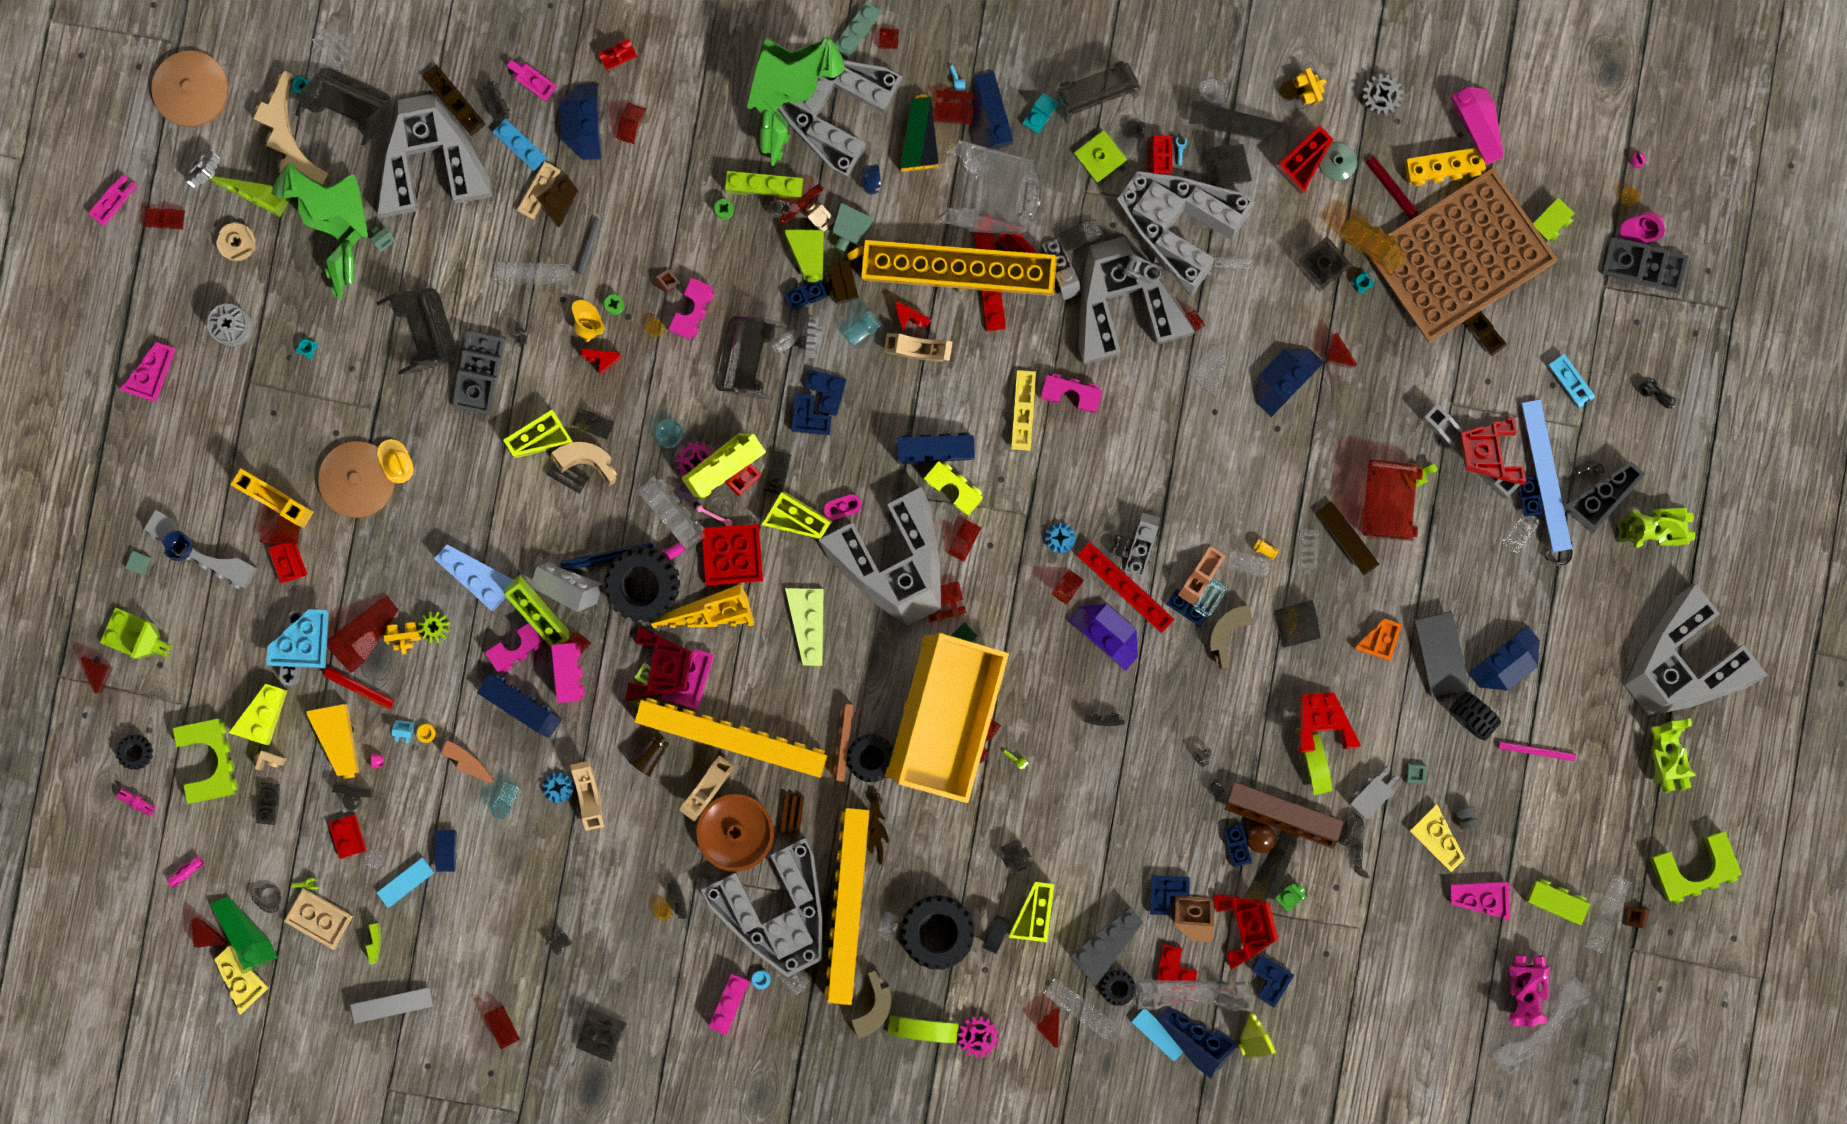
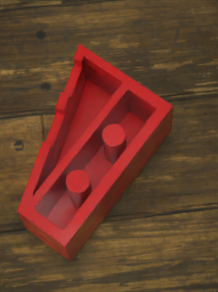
M1321 125L1316 126L1274 166L1300 194L1305 193L1311 178L1314 176L1333 139Z

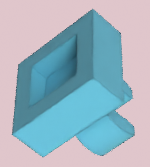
M396 720L392 728V736H395V741L398 742L399 738L402 737L406 738L405 742L408 744L415 728V722Z

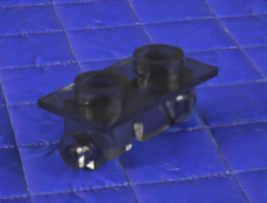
M493 80L488 82L487 86L479 87L494 122L504 120L505 118L509 119L510 109L504 98L500 99L502 94L498 84Z

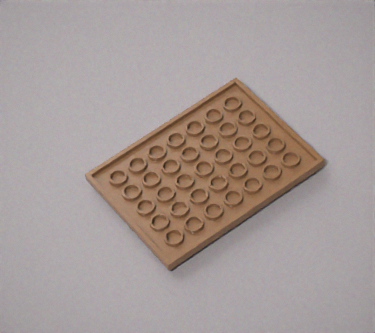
M1494 168L1365 249L1370 260L1428 343L1433 342L1558 261Z

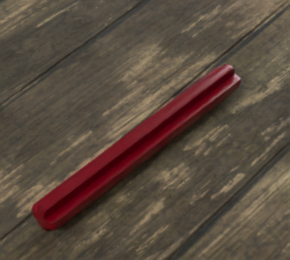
M1375 156L1369 158L1366 164L1410 220L1420 215L1419 211Z

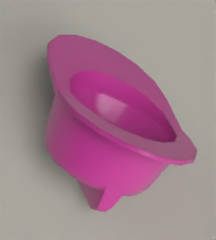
M1645 212L1640 216L1629 218L1621 225V236L1624 240L1638 243H1647L1661 239L1665 233L1663 217L1654 212Z

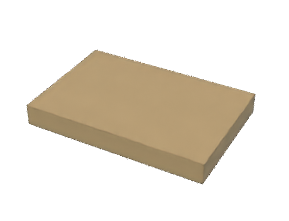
M302 888L283 922L335 950L354 916L309 890Z

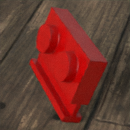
M295 539L268 548L280 585L307 576Z
M356 814L328 822L339 859L367 851Z

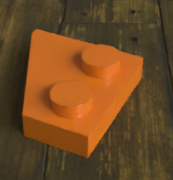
M1385 618L1382 619L1355 647V650L1391 661L1402 624Z

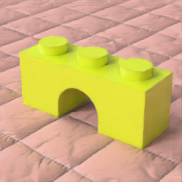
M938 461L924 478V481L937 492L946 485L955 486L959 491V496L953 505L969 516L982 501L983 497L980 496L982 492L975 486L969 487L966 484L967 480L962 475L958 474L956 476L952 473L951 470L953 468L946 462L941 464Z

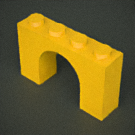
M241 468L230 484L300 527L305 528L314 511Z

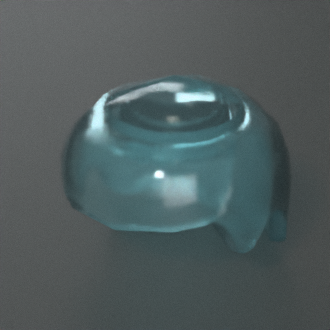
M667 419L657 425L654 435L659 446L675 448L682 442L684 432L679 422Z

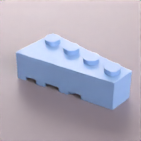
M446 545L434 558L491 611H494L506 598L504 595L505 586L513 581V579L449 545Z

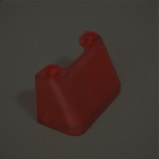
M1369 460L1362 528L1363 536L1369 539L1414 542V537L1418 535V526H1415L1413 521L1416 484L1423 478V469L1420 468L1419 464Z

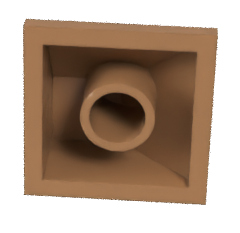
M1175 896V927L1192 941L1212 942L1213 898Z

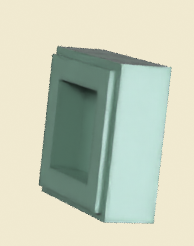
M132 551L125 569L144 576L151 558Z
M1407 764L1406 783L1426 784L1427 765Z

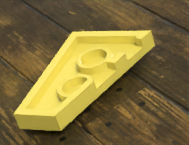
M1435 804L1410 832L1452 872L1465 858L1438 804Z
M229 946L214 959L237 1006L239 1015L269 989L253 970L244 974L241 973Z

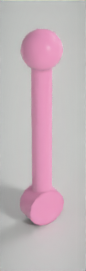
M702 505L696 506L697 512L702 511L703 513L725 523V526L732 525V521L730 519L726 520L704 509Z

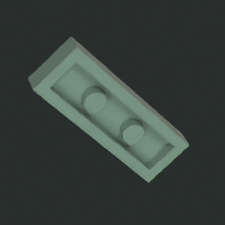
M866 1L835 43L839 52L849 59L882 12Z

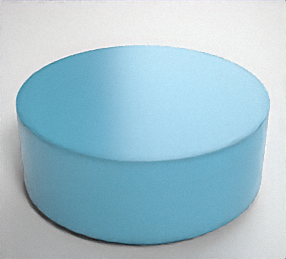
M757 970L753 973L751 982L755 988L765 989L770 984L771 977L767 971Z

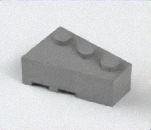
M545 563L536 567L531 587L578 612L597 604L603 584L557 567L552 563Z

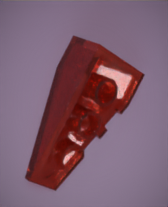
M387 595L331 636L327 640L328 649L350 673H353L368 660L374 647L387 629V625H390L399 609Z

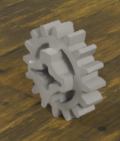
M1379 74L1378 79L1373 76L1371 78L1372 83L1367 81L1365 85L1368 88H1363L1362 90L1363 93H1366V95L1362 96V100H1367L1364 106L1371 107L1370 113L1376 110L1377 116L1380 112H1383L1384 116L1387 115L1388 111L1393 114L1395 112L1394 107L1399 109L1400 104L1398 102H1402L1404 99L1400 97L1404 93V90H1399L1401 83L1395 84L1397 78L1390 80L1389 74L1385 78H1383L1382 74ZM1372 87L1374 88L1373 90L1375 91V94L1373 95V97L1370 96V92H1371ZM1380 93H1382V94H1383V93H1386V94H1387L1385 98H1384V97H1379V94H1380ZM1395 93V100L1392 103L1391 95Z
M212 150L208 151L205 155L201 154L190 164L191 167L188 170L189 174L185 177V182L192 188L198 187L199 184H205L207 180L214 176L217 164L220 162V157Z
M809 316L808 325L803 327L801 348H806V358H815L816 349L821 350L823 327H818L819 317Z

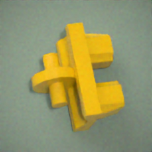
M1311 68L1305 69L1293 79L1296 88L1304 86L1306 91L1300 95L1303 105L1311 104L1313 106L1323 100L1321 94L1324 93V89L1322 86L1327 83L1326 79L1320 80L1318 74L1313 75Z
M415 622L405 623V633L400 634L398 625H387L386 635L384 636V642L387 645L396 644L393 645L394 650H401L402 655L407 654V649L413 648V642L411 641L421 640V634L418 632Z

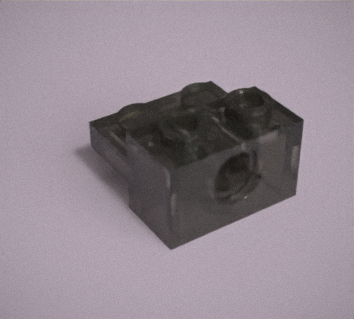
M1243 144L1217 146L1204 152L1211 185L1225 188L1252 181Z
M591 1009L585 1019L575 1048L612 1062L627 1023Z

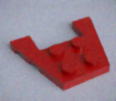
M1514 417L1507 418L1503 422H1494L1487 427L1482 426L1461 433L1460 442L1465 470L1525 485L1524 466H1504L1498 437L1516 435L1517 429Z
M1334 692L1303 694L1299 696L1298 719L1301 721L1300 730H1298L1300 743L1297 746V753L1315 751L1312 732L1338 730L1343 750L1361 747Z
M1222 894L1213 895L1216 912L1234 909L1243 945L1242 949L1226 952L1230 969L1240 966L1279 940L1270 902Z

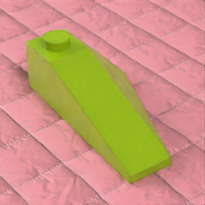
M216 176L210 178L213 183L281 217L290 198L281 199L272 195L273 186Z

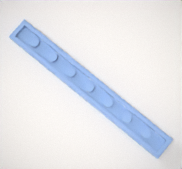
M1541 400L1525 402L1521 404L1552 553L1571 550L1572 545Z

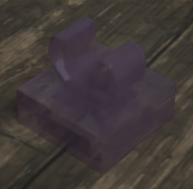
M682 482L677 494L679 504H682L683 500L686 499L690 501L689 506L692 507L697 497H694L685 483Z

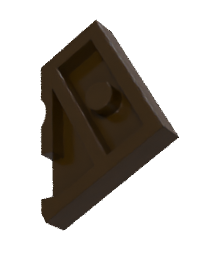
M565 175L536 197L557 227L562 225L578 189L570 178Z

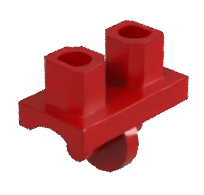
M630 39L598 53L606 71L638 57Z

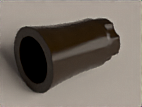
M653 733L651 738L645 742L628 763L646 776L651 777L655 766L669 743Z

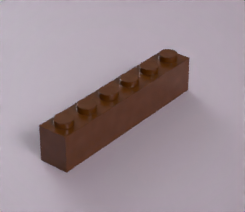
M1235 782L1230 789L1224 810L1332 849L1338 842L1344 822L1335 816L1324 815L1318 810L1302 807L1299 803H1291L1285 801L1282 797L1266 794L1263 790H1255L1249 788L1246 784Z

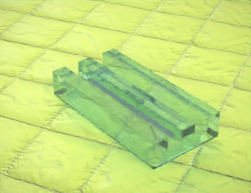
M1213 577L1193 606V609L1209 619L1229 587L1223 586L1222 582H1217L1216 578ZM1214 585L1215 588L1203 607H1198L1210 587ZM1218 589H1220L1221 593L1217 597L1216 601L1214 602L1210 610L1206 612L1205 610L1207 606L1213 599Z

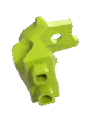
M1687 508L1652 510L1654 517L1643 515L1637 510H1631L1627 518L1617 521L1619 528L1617 542L1632 541L1634 548L1641 547L1643 542L1649 539L1656 541L1657 546L1690 544L1689 541L1695 540V532L1688 530V523L1694 520L1693 512L1687 511ZM1667 534H1670V540L1667 539Z
M1691 718L1671 721L1651 728L1654 737L1651 747L1652 758L1655 763L1654 784L1660 783L1663 793L1675 791L1674 781H1677L1679 791L1690 789V778L1696 775L1689 766L1687 749L1682 748L1679 743L1681 732L1692 726ZM1667 745H1671V753L1666 752Z

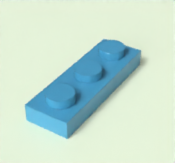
M506 118L493 131V134L534 172L547 160V157Z

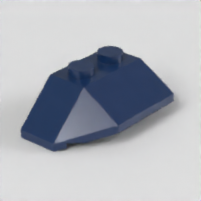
M598 83L579 84L560 102L561 139L582 160L601 159Z
M1284 349L1257 377V404L1272 417L1324 362L1311 349Z
M1527 625L1471 669L1468 674L1479 688L1508 691L1538 667L1540 640Z

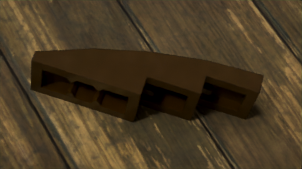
M437 64L422 76L471 137L486 125Z
M1482 310L1463 322L1491 357L1507 346V343L1497 333L1493 324L1482 313Z
M1329 502L1316 512V515L1328 528L1329 533L1339 543L1341 549L1363 576L1379 566L1378 561L1332 502Z

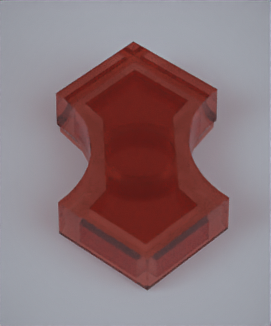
M817 184L809 189L782 214L779 220L785 224L796 217L800 211L817 198L823 191V187Z

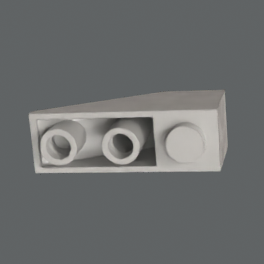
M1057 238L1042 244L1045 254L1056 255L1057 257L1055 280L1063 299L1066 300L1082 294L1079 280L1061 239Z
M1146 513L1141 514L1124 572L1143 577L1159 527V517Z

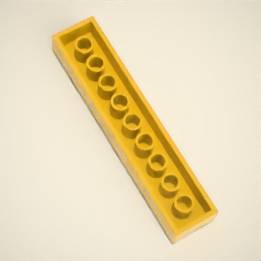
M865 240L861 278L864 281L1054 296L1057 257L1056 255Z
M646 698V701L641 700L635 723L819 778L822 777L828 757L824 755V750L813 747V750L810 751L806 749L807 745L797 742L794 745L787 744V739L777 736L773 740L769 738L770 734L760 731L757 734L750 733V728L740 725L738 729L733 728V723L721 720L720 723L713 722V717L703 714L701 718L696 717V712L683 709V712L677 711L678 707L666 703L664 707L659 706V701Z
M846 808V811L841 814V823L844 824V831H840L839 843L843 844L842 850H838L837 862H841L840 870H836L835 879L836 882H839V888L834 891V901H837V908H833L832 912L835 928H831L830 940H834L833 947H829L828 959H832V965L827 968V979H830V986L826 985L825 998H828V1003L852 1004L870 810Z

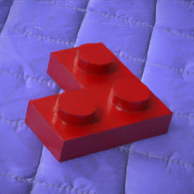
M1163 944L1156 983L1194 990L1198 971L1179 967L1183 948Z

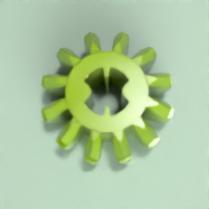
M438 611L435 613V617L433 612H428L429 619L423 615L422 619L425 620V623L418 622V625L423 626L418 632H425L422 639L425 640L429 637L428 642L433 643L435 637L436 643H440L441 636L446 640L447 637L443 633L451 632V630L445 629V626L451 625L450 622H444L447 616L443 615L440 618V612ZM436 622V626H439V629L432 633L433 629L430 626Z

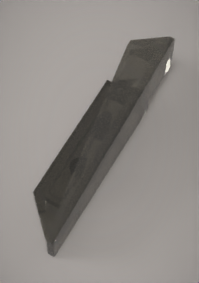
M1197 101L1193 102L1189 124L1207 125V129L1262 141L1277 130H1280L1283 126L1282 122Z
M1281 831L1243 898L1266 901L1267 898L1276 899L1295 850L1298 836Z

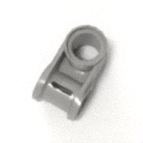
M1135 255L1129 256V264L1123 271L1125 275L1150 284L1157 283L1160 280L1161 269L1158 265ZM1153 269L1157 271L1158 275L1155 278H1150L1147 272Z

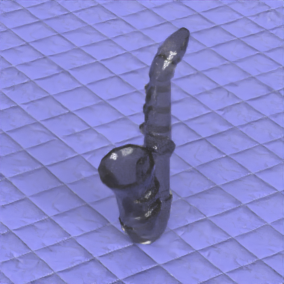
M1353 814L1345 822L1343 834L1338 839V843L1348 848L1352 847L1354 851L1353 863L1355 865V872L1359 876L1369 879L1368 873L1362 869L1364 821L1361 816Z

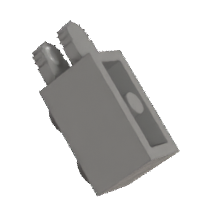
M1388 766L1378 776L1373 778L1370 776L1362 784L1365 787L1360 792L1356 790L1349 798L1351 800L1349 805L1365 820H1368L1394 793L1390 788L1399 779V776H1393L1387 784L1381 780L1389 773L1390 768Z

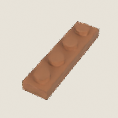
M846 704L845 708H841L840 719H844L843 727H839L838 738H841V746L836 748L835 757L839 758L838 765H834L833 776L837 777L836 781L844 782L854 707L851 704Z

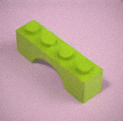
M727 171L725 191L726 194H762L802 201L804 180L803 178Z

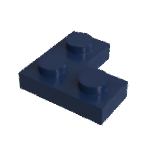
M809 370L805 389L823 393L818 412L837 417L847 379Z
M795 394L792 432L830 436L832 416L813 414L814 395Z
M1151 876L1150 914L1170 915V896H1189L1190 877Z
M1261 954L1251 970L1267 980L1257 998L1275 1008L1293 979L1294 974Z

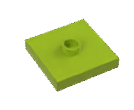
M1105 130L1074 153L1097 184L1127 161V158Z

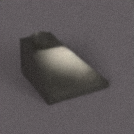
M1313 600L1274 610L1283 648L1321 638Z

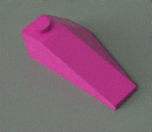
M1468 87L1452 94V108L1485 164L1488 165L1503 158L1504 154L1496 107L1487 89Z

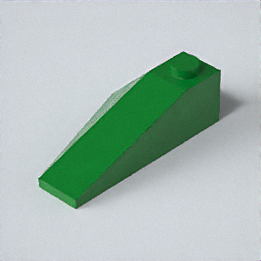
M229 897L210 904L242 974L278 959L270 940Z

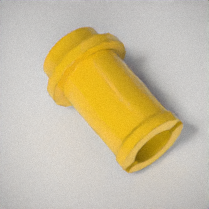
M1258 539L1253 547L1256 550L1255 552H1259L1273 561L1279 550L1265 543L1264 539Z

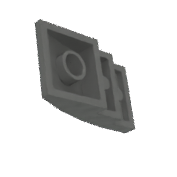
M1612 237L1602 274L1634 284L1680 294L1689 256L1650 247L1648 244Z
M474 330L467 331L465 347L462 352L460 369L457 375L453 408L490 415L506 337Z
M1452 611L1414 619L1430 696L1437 697L1469 689Z

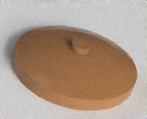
M183 51L173 54L161 63L152 80L153 101L159 112L176 125L183 127L205 125L214 120L227 103L229 95L227 76L222 67L212 57L204 53Z
M361 441L347 442L334 448L323 460L318 475L319 490L327 505L337 513L351 518H364L379 512L390 501L396 483L390 481L384 474L377 457L378 447Z

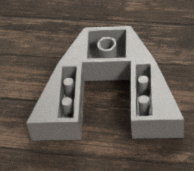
M843 60L845 69L834 78L818 76L817 87L810 99L794 104L791 101L786 102L778 108L789 124L832 169L849 180L866 149V143L818 118L834 87L885 114L902 83V76L885 67Z
M436 93L401 99L397 102L385 145L378 194V215L380 218L418 211L408 155L444 149L452 198L456 204L493 197L490 178L462 127Z
M1137 171L1117 199L1152 253L1191 297L1212 269L1214 258L1170 232L1171 227L1184 211L1232 240L1252 213L1254 201L1236 191L1182 177Z
M1127 236L1089 245L1081 284L1082 294L1080 295L1078 349L1083 365L1118 356L1121 353L1107 299L1141 290L1156 345L1192 336L1195 333L1187 314L1162 277H1160L1157 283L1150 284L1123 273L1129 264L1130 255L1138 256L1149 262ZM1152 269L1147 272V275L1150 278H1155L1158 273Z
M922 487L887 504L913 556L879 573L853 522L819 539L828 559L873 603L905 626H909L941 609V575L931 506Z
M1697 584L1690 585L1676 596L1642 647L1625 683L1626 688L1648 716L1691 708L1746 689L1768 676L1745 645L1735 648L1698 678L1676 652L1675 648L1720 614Z
M806 838L770 855L796 908L762 924L737 873L701 890L709 908L754 953L786 977L822 960V912L814 855Z

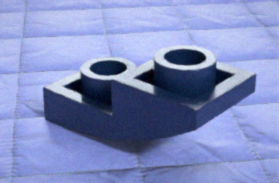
M822 280L797 287L785 293L791 311L829 297Z
M1536 476L1527 477L1525 485L1517 487L1523 516L1543 514Z
M1176 588L1166 605L1200 627L1210 613V610L1198 602L1193 606L1178 596L1180 590Z
M1239 824L1223 828L1233 868L1252 864L1243 825Z
M437 830L435 847L436 872H455L457 859L455 851L456 830Z

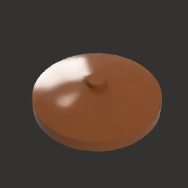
M741 794L725 795L711 802L702 812L697 825V841L702 854L711 864L726 871H744L758 865L769 853L774 840V826L766 808L757 800Z

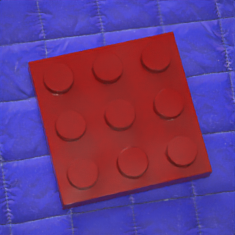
M759 524L701 528L706 586L763 582Z

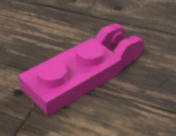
M125 174L114 185H111L89 212V215L104 227L137 187V184L132 182L124 192L119 190L128 179Z

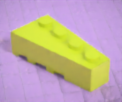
M738 433L681 479L694 497L704 498L712 492L711 490L722 485L731 476L765 454L766 451L754 434Z

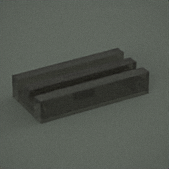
M553 463L546 475L581 494L582 489L590 478L572 467L568 468L569 471L583 478L581 482L565 472L561 473L555 463ZM553 471L558 472L564 477L580 485L579 488H576L573 485L562 480L561 478L555 476L554 474H552Z

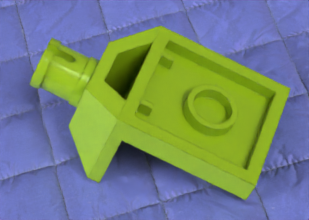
M118 608L114 609L100 642L135 659H143L155 653L168 658L170 652L162 648L172 650L173 644L160 639L161 636L156 624Z

